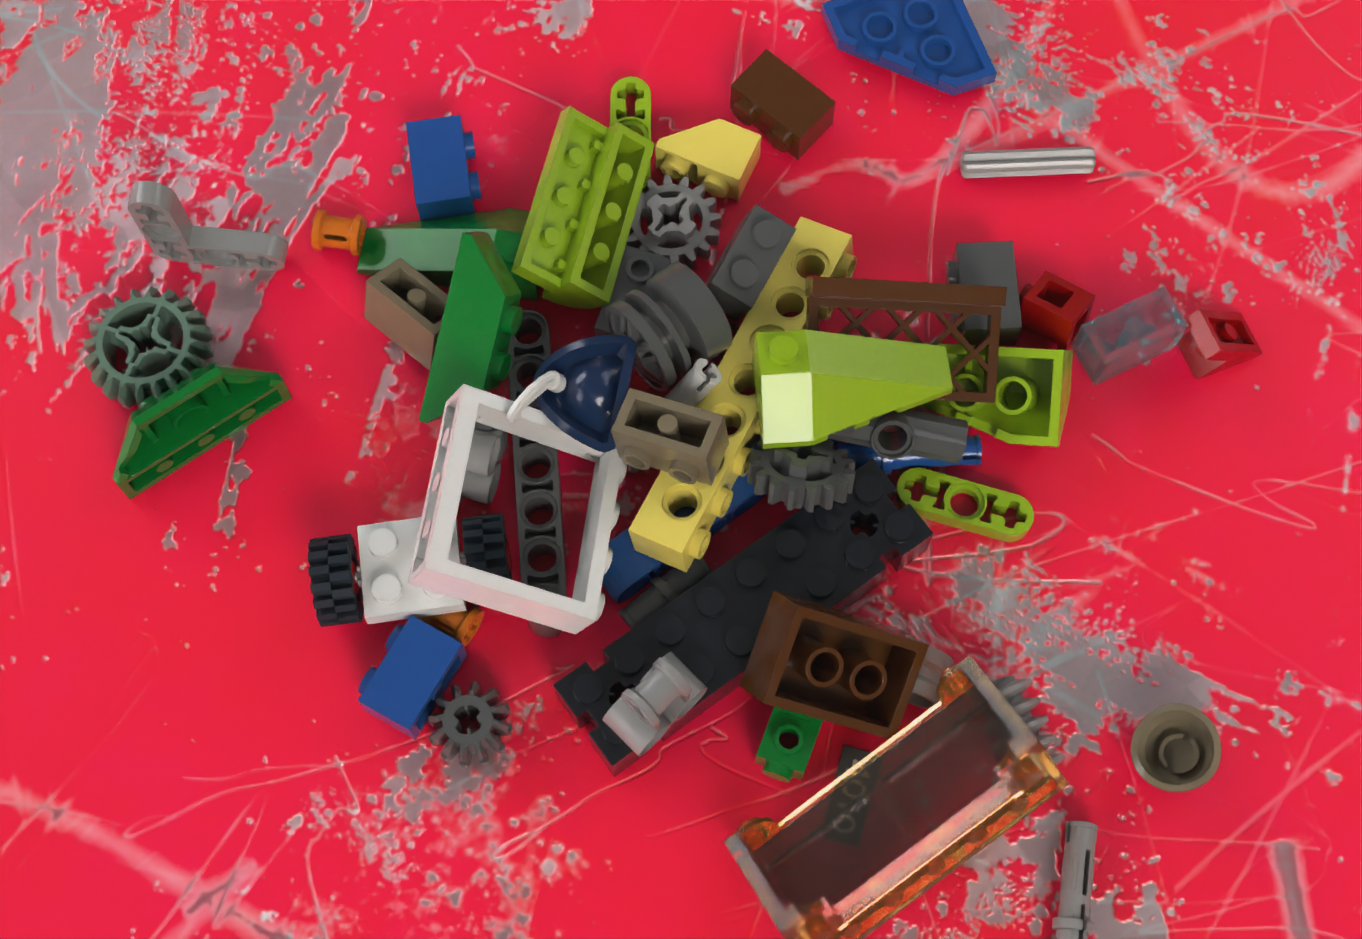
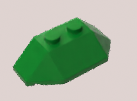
M481 231L462 233L419 421L429 423L442 419L446 401L463 384L489 392L498 387L500 381L503 382L509 373L511 354L507 352L511 335L517 333L522 321L523 309L519 307L522 293L488 233Z
M211 363L205 368L200 367L191 370L192 376L187 379L182 378L179 384L155 398L151 395L140 404L139 409L132 412L128 419L112 476L117 486L129 499H132L291 399L292 396L279 373Z

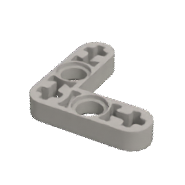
M138 181L132 185L127 206L128 211L152 251L161 258L176 262L264 271H278L285 267L288 251V242L285 239L264 232L194 226L176 193L171 188L152 181Z

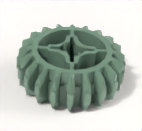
M151 285L144 297L141 296L138 290L131 288L129 300L124 302L120 297L114 296L113 304L115 308L111 311L99 308L98 314L103 321L101 323H88V330L94 337L83 340L84 349L89 354L84 358V363L88 370L92 372L90 374L91 380L96 387L103 388L102 392L109 400L114 401L118 398L119 403L128 409L135 403L140 407V404L151 395L155 398L179 384L182 378L187 379L192 376L191 370L208 366L204 360L214 357V350L209 344L213 340V334L210 328L205 326L206 318L200 310L198 311V309L194 310L195 306L190 299L186 297L179 299L176 292L170 289L161 296L158 289ZM173 324L183 330L181 350L176 349L170 342L172 335L169 331ZM118 348L123 349L127 354L125 363L128 367L125 374L118 372L116 369L115 359Z

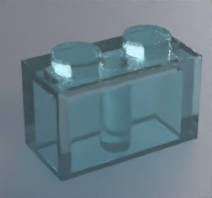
M1163 286L1082 324L1071 347L1095 386L1175 348L1189 325L1169 292Z

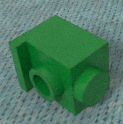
M774 706L757 751L755 763L763 766L762 772L765 775L776 780L790 782L792 777L802 780L823 720ZM784 733H789L797 737L798 744L792 749L784 748L779 742V737Z

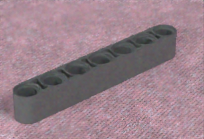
M523 310L520 327L515 335H511L507 353L511 354L509 389L510 400L515 401L526 389L520 385L522 381L527 377L535 376L541 364L552 355V344L547 320L542 314L534 310ZM527 333L540 335V338L531 344H523L518 341L521 336ZM535 400L528 405L529 407L541 410ZM512 434L521 583L569 597L559 450ZM536 464H544L550 468L545 476L538 479L530 478L525 474L528 468ZM547 509L553 513L552 518L545 524L536 525L528 521L529 516L535 510ZM541 555H550L556 559L554 566L544 572L532 569L531 564L535 558ZM527 620L528 626L533 633L541 637L550 638L563 632L562 630Z

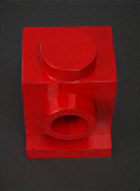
M1045 271L1034 285L1026 284L1019 294L1022 326L1058 344L1056 350H1068L1086 328L1096 295Z

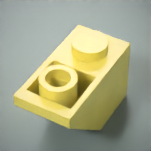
M719 118L660 138L655 146L656 168L660 169L663 174L670 175L671 179L681 181L684 176L689 177L690 182L697 185L703 184L705 191L715 197L724 198L727 196L739 201L760 158L761 135Z

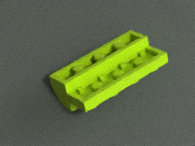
M571 106L560 112L511 272L544 288L542 298L559 305L580 309H593L608 304L655 143L619 122L607 128Z

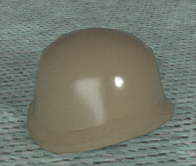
M1168 704L1153 710L1140 721L1132 736L1131 758L1135 769L1147 783L1163 791L1181 793L1201 787L1214 776L1221 760V741L1215 725L1203 712L1186 704Z

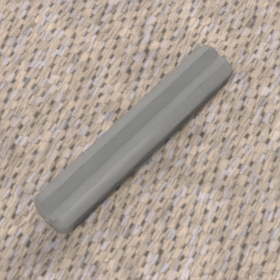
M1090 146L965 151L960 158V172L962 177L966 179L1087 174L1093 172L1096 157L1094 148Z

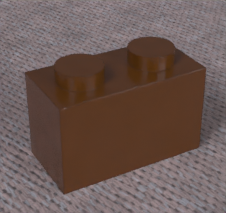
M767 49L731 84L730 108L736 118L747 126H755L766 135L767 140L775 149L780 152L787 151L797 160L833 124L836 102Z

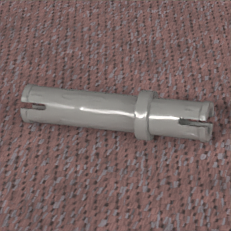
M1066 821L1058 917L1053 918L1052 930L1056 931V939H1088V936L1093 935L1094 923L1090 921V905L1098 825L1085 821Z

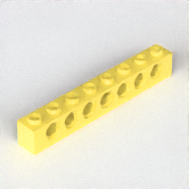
M800 217L795 226L796 231L754 306L748 311L732 340L731 346L727 349L718 366L722 375L721 382L696 406L700 409L724 415L726 427L738 428L737 432L728 435L729 445L711 486L698 481L695 484L682 483L671 477L668 472L661 470L628 529L635 551L686 573L694 558L700 560L704 556L711 539V532L709 530L716 517L723 518L727 513L733 498V491L731 489L738 476L745 477L748 473L750 451L753 450L759 436H761L756 394H740L744 389L755 388L752 370L755 333L806 329L808 296H805L806 279L804 277L807 275H818L819 277L851 278L857 265V256L853 255L852 235ZM819 306L818 326L822 319L828 320L831 317L835 307ZM788 312L800 313L795 317L782 316ZM682 507L696 509L687 517L673 515Z

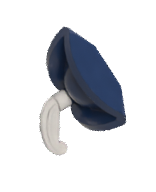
M602 335L575 341L555 351L541 364L534 376L533 383L512 404L507 413V420L511 424L517 422L521 417V411L535 400L546 417L575 440L600 452L606 453L615 449L616 446L611 429L628 393L637 349L636 342L628 336Z

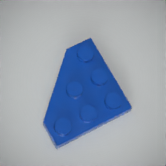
M831 0L822 3L821 14L837 49L952 96L995 82L997 72L963 0Z

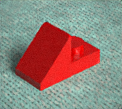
M1198 309L1184 318L1190 331L1177 340L1181 353L1193 376L1197 379L1207 377L1262 354L1242 313Z

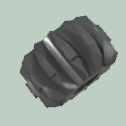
M479 682L471 683L468 695H463L460 686L453 684L451 692L455 698L454 700L449 702L441 696L435 699V704L444 713H434L427 717L428 724L438 728L429 736V740L433 746L444 745L440 755L447 762L459 753L460 766L462 768H469L472 754H477L480 763L483 766L488 765L490 760L485 750L491 747L497 753L502 754L506 747L496 736H508L513 733L512 725L501 721L511 714L509 705H496L500 695L494 688L488 690L481 697L482 692ZM473 715L477 716L480 729L472 733L468 728L467 734H463L464 730L460 722L465 717H469L470 721H473Z

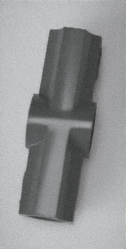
M908 409L900 413L891 411L870 419V423L855 430L851 426L830 434L828 439L872 447L879 456L886 459H898L908 454L958 464L959 460L963 458L969 428L966 420ZM889 425H897L901 427L899 430L894 432H885L882 430L884 427Z

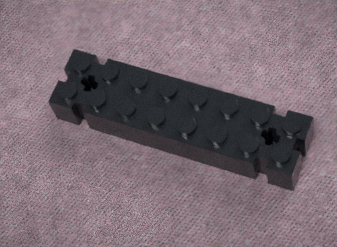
M873 458L855 470L852 494H847L845 503L833 501V506L830 510L820 505H814L813 512H807L803 507L604 648L605 664L593 671L588 663L585 662L553 685L557 699L578 728L581 729L589 722L595 728L588 733L591 746L614 777L644 755L639 757L602 719L616 702V697L621 695L627 688L636 687L659 657L662 658L667 653L672 652L708 687L702 698L683 717L670 726L661 738L663 742L740 686L773 591L844 611L882 583L888 563L898 572L927 551L934 533L909 503L900 510L896 507L893 499L897 488ZM854 527H858L861 530L868 529L871 532L870 536L868 537L864 532H860L857 535L854 534Z

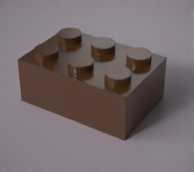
M773 591L740 686L764 704L895 740L929 645L901 629Z

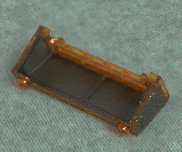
M971 655L962 662L948 667L942 673L936 688V696L940 700L800 807L778 823L767 817L748 819L738 827L733 835L724 841L785 939H864L1069 785L1038 738Z

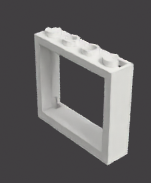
M463 384L445 403L408 583L576 635L597 621L604 609L605 594L601 593L603 576L607 573L612 561L613 550L608 546L611 530L616 525L620 513V504L616 502L618 486L625 477L627 464L622 458H619L616 447L606 453L592 449L559 429L541 410L527 406L521 411L519 420L511 424L507 420V413L515 401ZM476 422L595 462L572 598L448 560Z

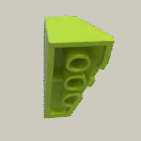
M806 329L755 333L752 370L762 449L813 446L828 440V435L851 426L854 430L868 425L870 419L891 411L898 413L951 394L953 390L946 346Z
M938 344L939 346H946L949 368H952L967 354V351L960 344ZM986 347L978 353L984 361ZM999 347L995 403L932 400L919 406L947 417L966 420L968 426L988 433L1009 444L1059 447L1070 400L1073 350ZM972 359L953 377L965 391L983 392L984 371Z

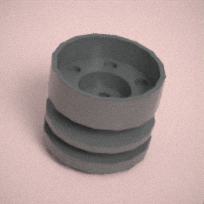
M678 261L671 263L646 280L645 289L647 294L635 289L625 295L624 301H615L605 308V318L611 334L628 336L636 342L637 349L633 369L650 387L659 392H665L676 384V378H683L692 368L691 360L696 362L702 358L707 359L709 362L729 348L733 340L730 324L711 290L696 273Z

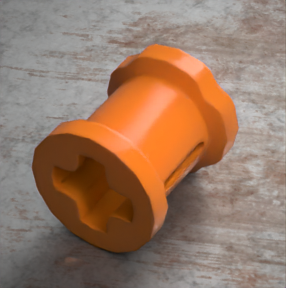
M318 209L312 225V248L319 251L323 250L324 247L350 250L353 256H360L367 229L365 215L357 214L355 218L328 215L327 210Z
M466 606L467 611L425 616L419 619L459 641L466 647L478 631L484 617V611L478 607L470 609Z

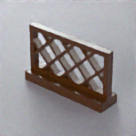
M810 276L806 277L805 296H808L806 330L821 331L818 328L819 306L837 307L850 322L839 334H849L856 328L862 336L872 337L860 323L875 309L885 310L898 324L883 339L893 340L904 331L914 343H923L908 325L923 312H932L946 328L928 344L938 345L951 333L967 351V354L950 368L953 388L956 391H952L951 394L935 400L995 403L1001 307L1006 306L1007 287ZM847 308L865 310L855 318ZM895 310L913 312L903 320ZM943 313L960 315L950 322ZM971 314L988 315L987 336L973 348L956 328ZM986 347L984 361L978 353ZM972 359L984 371L983 392L965 391L953 377Z

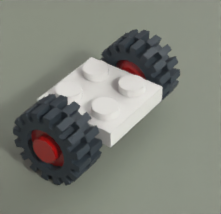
M502 513L462 519L464 552L460 551L456 518L448 560L513 580L511 553ZM421 517L357 526L360 565L351 534L310 539L308 543L310 588L314 597L313 605L314 609H316V617L321 627L362 622L363 613L367 624L409 619L411 615L418 618L467 611L466 601L408 583Z

